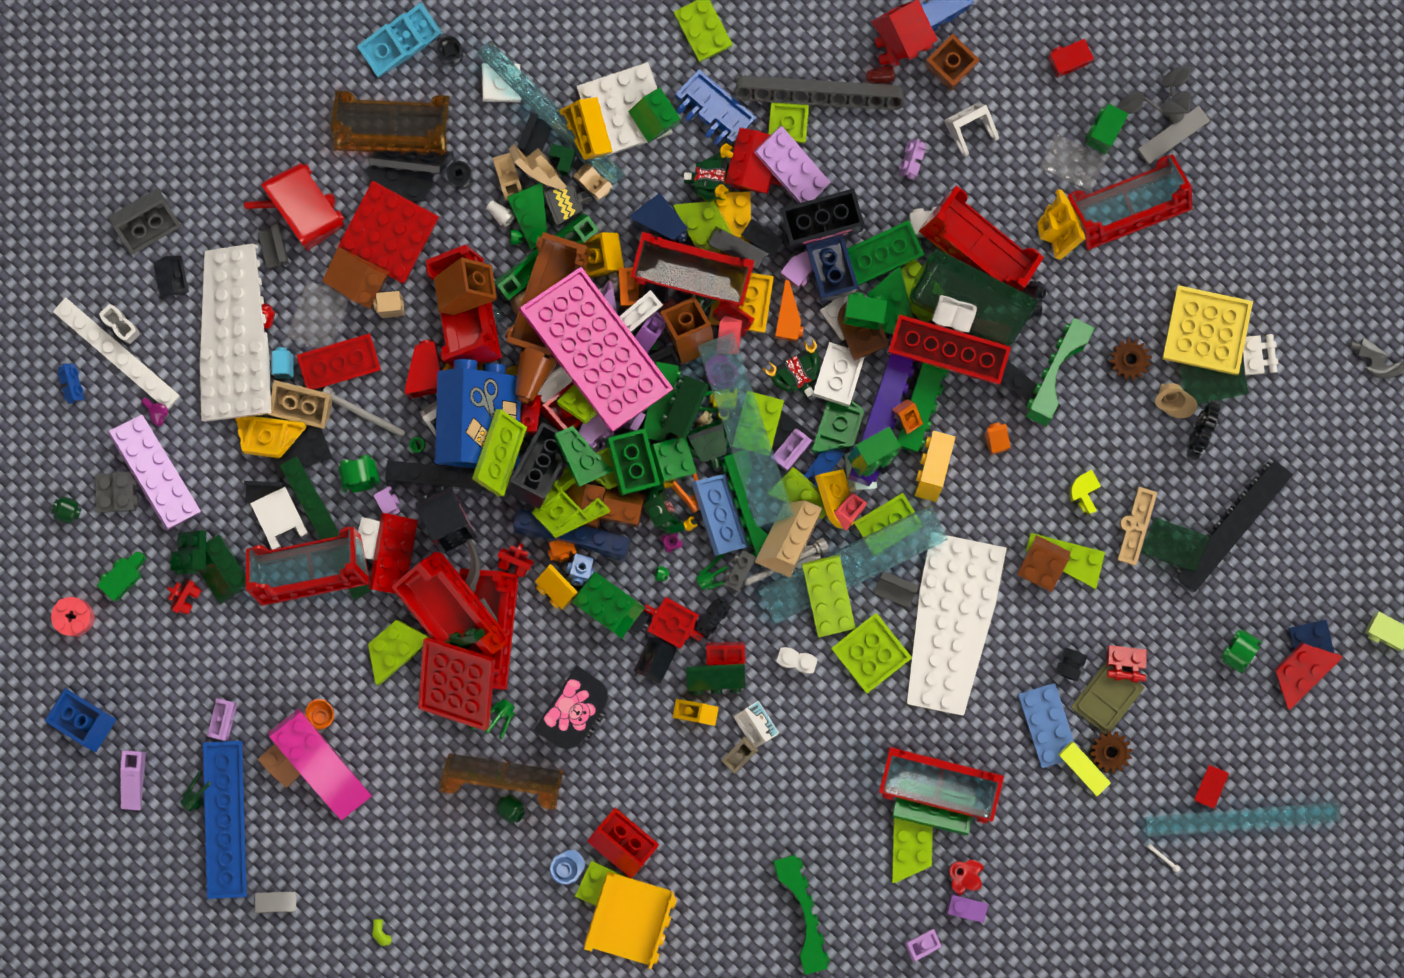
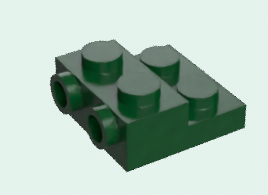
M206 531L178 533V551H171V571H175L176 575L198 574V570H205Z

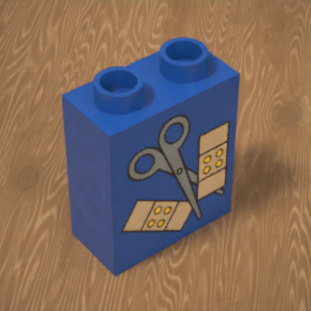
M458 359L454 360L453 369L438 371L435 464L476 469L495 410L502 409L520 422L521 402L515 396L517 376L506 374V365L484 364L482 371L477 370V361ZM519 453L513 469H517L519 465Z

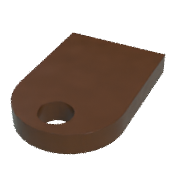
M846 303L842 305L837 317L838 325L854 361L890 346L882 327L880 330L842 324Z

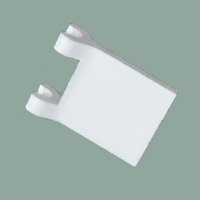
M286 487L250 503L272 550L281 547L276 536L296 527L300 537L308 534Z

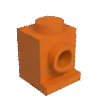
M558 540L549 542L551 549L547 550L551 561L555 560L556 562L568 561L570 557L577 553L574 544Z

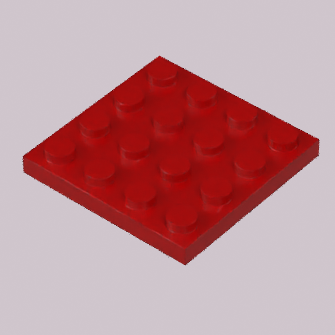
M372 181L338 247L390 272L388 276L405 284L440 216Z
M429 637L423 640L418 709L486 731L490 724L495 658Z

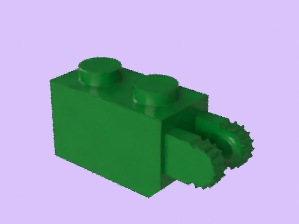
M138 551L128 559L125 557L123 559L119 558L112 565L113 569L109 573L105 572L99 578L100 582L97 586L111 600L118 602L141 578L139 568L146 561L145 554Z

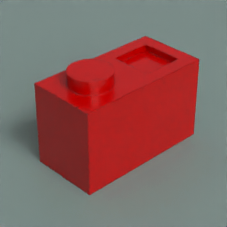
M1085 38L1064 48L1059 46L1052 49V53L1048 57L1057 78L1087 66L1094 60Z

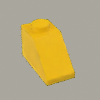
M676 699L672 718L715 726L719 707Z

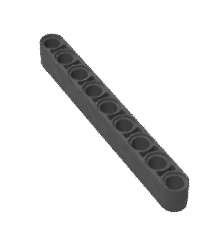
M744 75L737 78L735 87L736 97L743 101L880 110H899L904 105L903 89L897 85Z

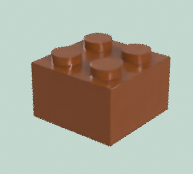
M952 34L926 60L924 66L952 91L978 65L980 59Z
M1036 535L1019 566L1017 575L1052 592L1069 561L1071 552Z

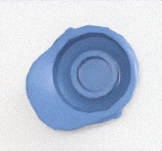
M567 850L553 857L550 865V875L556 883L562 885L575 883L585 868V860L579 852Z

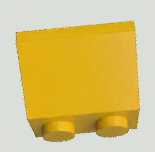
M599 233L582 243L591 251L585 269L590 278L617 273L619 268H624L618 233Z
M551 564L535 581L538 584L535 588L543 596L547 594L551 598L549 602L556 609L560 607L563 610L578 595V592Z

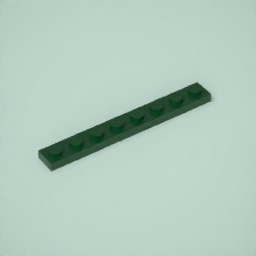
M296 456L280 465L320 539L339 536L338 528L299 458ZM343 547L328 550L331 559L340 573V569L345 567V563L351 562L349 548ZM369 585L349 588L354 600L372 591L369 589Z

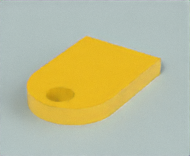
M844 469L816 475L815 479L830 522L835 527L844 529L834 514L851 494Z

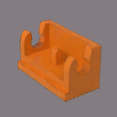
M633 267L619 268L621 309H629L638 301L639 284L634 283L635 279L631 278Z

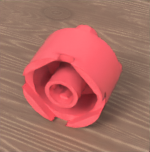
M66 597L55 604L51 613L53 627L61 634L78 637L84 635L92 628L95 614L85 600ZM70 615H76V619H70Z

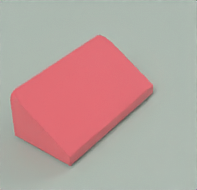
M727 316L722 318L719 323L717 354H739L742 329L741 320Z
M851 493L834 513L845 531L860 516L867 505L866 501L854 493Z

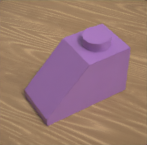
M657 311L646 320L635 336L646 353H648L665 328L662 316Z
M950 894L946 913L984 923L988 904Z

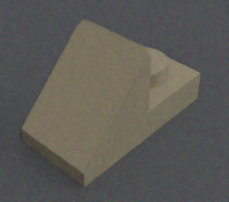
M744 737L721 761L735 774L758 752V749Z

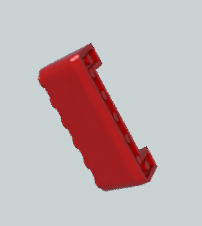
M434 552L419 562L392 586L397 596L401 598L432 639L444 642L449 638L448 635L459 631L462 634L470 628H475V630L483 628L486 635L476 643H471L469 650L489 657L508 643V636L440 552Z

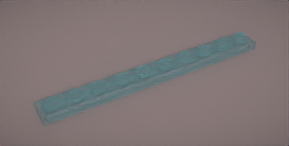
M491 41L482 46L477 51V54L582 157L574 142L576 137L572 130H568L566 126L568 122L564 115H560L558 111L560 109ZM606 155L585 160L601 177L608 180L612 185L625 175Z
M1339 802L1152 816L1145 817L1146 837L1340 822L1341 818Z

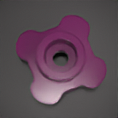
M678 533L662 535L660 541L664 543L667 553L672 552L675 548L679 549L682 547Z

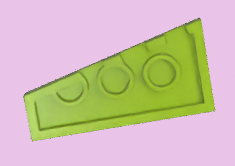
M1030 533L1026 553L1035 536H1040L1071 552L1069 561L1063 570L1064 573L1093 589L1097 588L1105 552Z

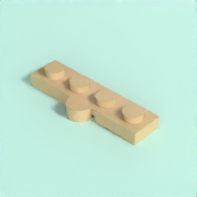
M1138 487L1130 516H1125L1120 521V527L1125 531L1117 561L1133 566L1137 565L1158 492Z

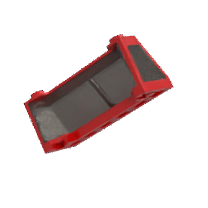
M642 232L631 278L635 279L634 283L645 285L647 282L728 303V307L739 309V306H744L755 261L747 258L740 260L739 257L723 255L665 240L661 237L656 239L652 234Z

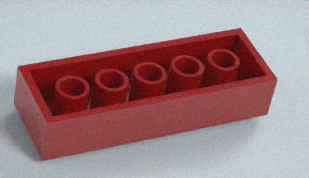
M899 314L888 353L1000 385L1011 347Z

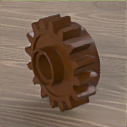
M1128 338L1126 344L1121 340L1119 342L1120 347L1115 345L1113 347L1115 352H1111L1109 355L1113 357L1109 361V364L1114 366L1111 370H1116L1118 372L1116 376L1122 375L1123 380L1130 377V380L1133 381L1135 376L1140 379L1142 377L1141 372L1144 374L1148 372L1145 367L1151 366V363L1147 362V360H1150L1152 356L1146 354L1149 348L1144 350L1143 346L1145 343L1138 345V339L1131 343L1130 338ZM1126 356H1132L1135 360L1134 364L1127 363Z
M1107 731L1106 736L1100 733V739L1094 738L1095 745H1090L1093 752L1089 753V755L1094 756L1091 762H1097V768L1103 767V772L1105 773L1109 769L1111 773H1115V768L1122 771V765H1129L1126 760L1132 759L1128 752H1132L1133 749L1127 747L1130 741L1124 742L1125 735L1118 737L1117 731L1113 735L1110 731ZM1110 746L1115 749V755L1112 758L1106 754V750Z

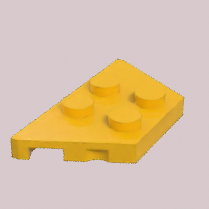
M254 416L235 418L238 425V434L241 439V449L244 454L281 458L306 429L304 422Z

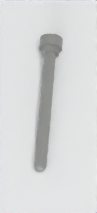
M325 386L322 392L331 394L332 402L399 437L405 435L403 429L335 395L336 393L332 388Z
M821 538L815 541L813 547L803 551L799 561L814 554L823 555L829 552L825 539ZM769 568L746 578L744 584L749 586L776 573V571Z

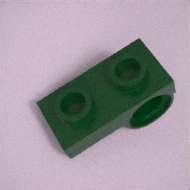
M470 628L462 634L458 631L448 635L449 638L444 642L469 650L471 643H476L486 634L483 628L478 630Z

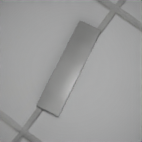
M1198 106L1186 114L1180 122L1169 126L1138 148L1137 151L1149 165L1209 123L1210 120L1201 107Z

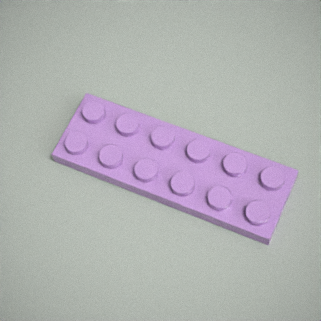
M143 415L108 432V435L166 530L200 514L201 510Z

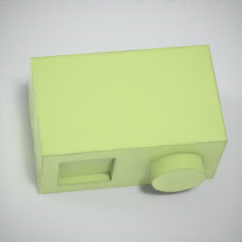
M1375 612L1364 632L1369 635L1368 639L1376 643L1380 641L1397 651H1402L1404 649V625L1381 612Z

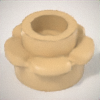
M706 410L696 422L700 426L711 423L713 421L711 418L713 414Z

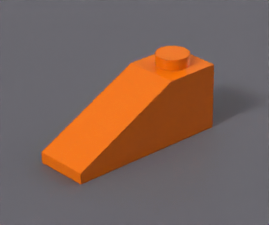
M785 280L775 339L797 343L798 338H802L804 327L800 326L801 319L790 282Z

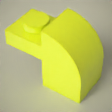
M1093 470L1075 479L1069 490L1071 502L1079 499L1078 506L1082 513L1086 512L1087 516L1097 511L1088 494L1101 487Z

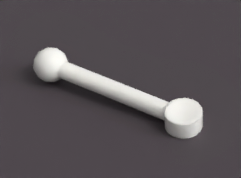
M1151 844L1147 845L1151 851L1170 865L1174 872L1180 871L1179 865H1174Z

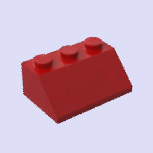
M739 127L725 183L733 188L768 194L773 174L756 156L754 151L770 136L769 134Z
M617 808L611 811L587 840L591 846L630 878H633L660 845Z

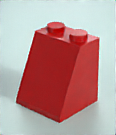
M919 0L901 4L871 21L872 25L899 59L907 58L911 60L918 56L917 52L931 49L933 47L932 44L938 41Z
M423 340L419 342V345H415L404 390L405 395L409 399L437 393V373L442 371L438 347L434 341Z

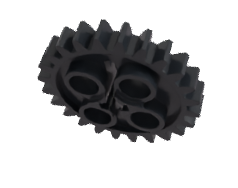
M1210 399L1207 405H1205L1204 410H1201L1195 428L1193 427L1188 440L1189 444L1186 454L1188 458L1193 460L1199 459L1203 450L1207 448L1212 432H1214L1219 420L1220 402Z

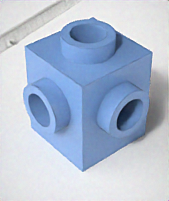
M576 553L571 563L568 562L565 573L568 574L567 581L576 586H584L594 573V569H591L594 558Z

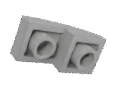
M296 892L254 893V913L296 912Z

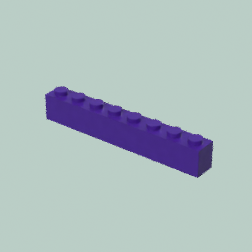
M890 354L860 443L888 427L894 429L897 419L894 418L895 414L892 409L903 402L900 399L902 394L905 395L909 386L906 383L907 378L912 376L915 368L912 366L913 360ZM851 467L848 479L870 486L872 482H876L879 471L868 477H865V475L858 477L854 468Z

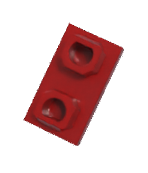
M882 36L876 37L875 44L877 48L886 47L887 53L879 55L880 64L883 66H899L898 57Z
M522 543L518 547L511 545L509 550L502 548L497 556L499 557V568L507 570L510 563L517 565L514 574L520 577L525 576L527 571L533 566L534 561L527 558L529 552L523 550L524 544Z
M188 578L183 586L178 582L174 588L168 586L167 590L171 593L167 599L173 601L177 595L170 609L176 613L181 612L188 615L192 605L185 602L186 597L190 595L197 599L202 590Z

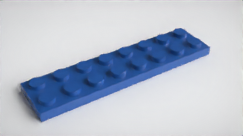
M242 741L203 742L204 785L207 782H211V785L204 791L207 899L247 897Z

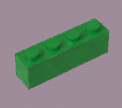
M654 361L655 365L673 387V390L645 409L644 414L646 416L643 419L641 429H646L648 439L665 441V438L669 437L670 432L662 428L660 421L664 412L668 413L670 408L668 402L671 395H675L677 392L675 383L680 377L681 370L678 369V365Z

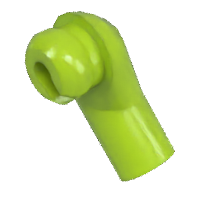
M373 919V938L381 946L390 945L392 942L391 936L386 935L382 931L383 920Z

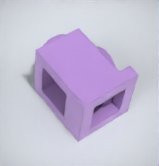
M391 486L373 495L383 513L392 515L400 513V509L397 506L400 502L395 493L391 495V492L394 491Z

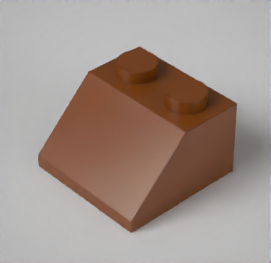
M574 483L567 489V495L582 510L597 498L603 502L606 493L605 487L591 484L577 487V484ZM600 517L584 524V526L598 529Z

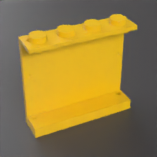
M607 871L584 943V949L592 951V949L600 950L647 964L648 968L652 969L653 964L658 962V947L664 943V928H668L671 916H668L670 909H674L677 898L674 897V891Z

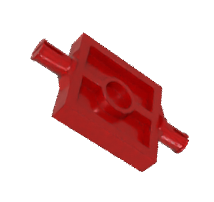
M667 597L664 598L662 604L657 609L647 604L645 605L646 608L643 611L652 616L648 632L680 649L689 637L699 642L702 640L701 638L704 635L694 630L695 622L699 617L697 613Z

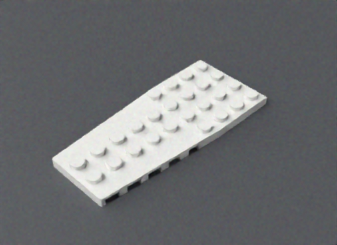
M255 244L205 251L200 348L201 421L204 422L271 414L270 356L267 333L264 332L266 318L262 314L264 299L260 296L262 281L258 277V267H260V262L256 258L258 245Z
M931 532L919 589L907 704L964 715L996 605L1006 547Z

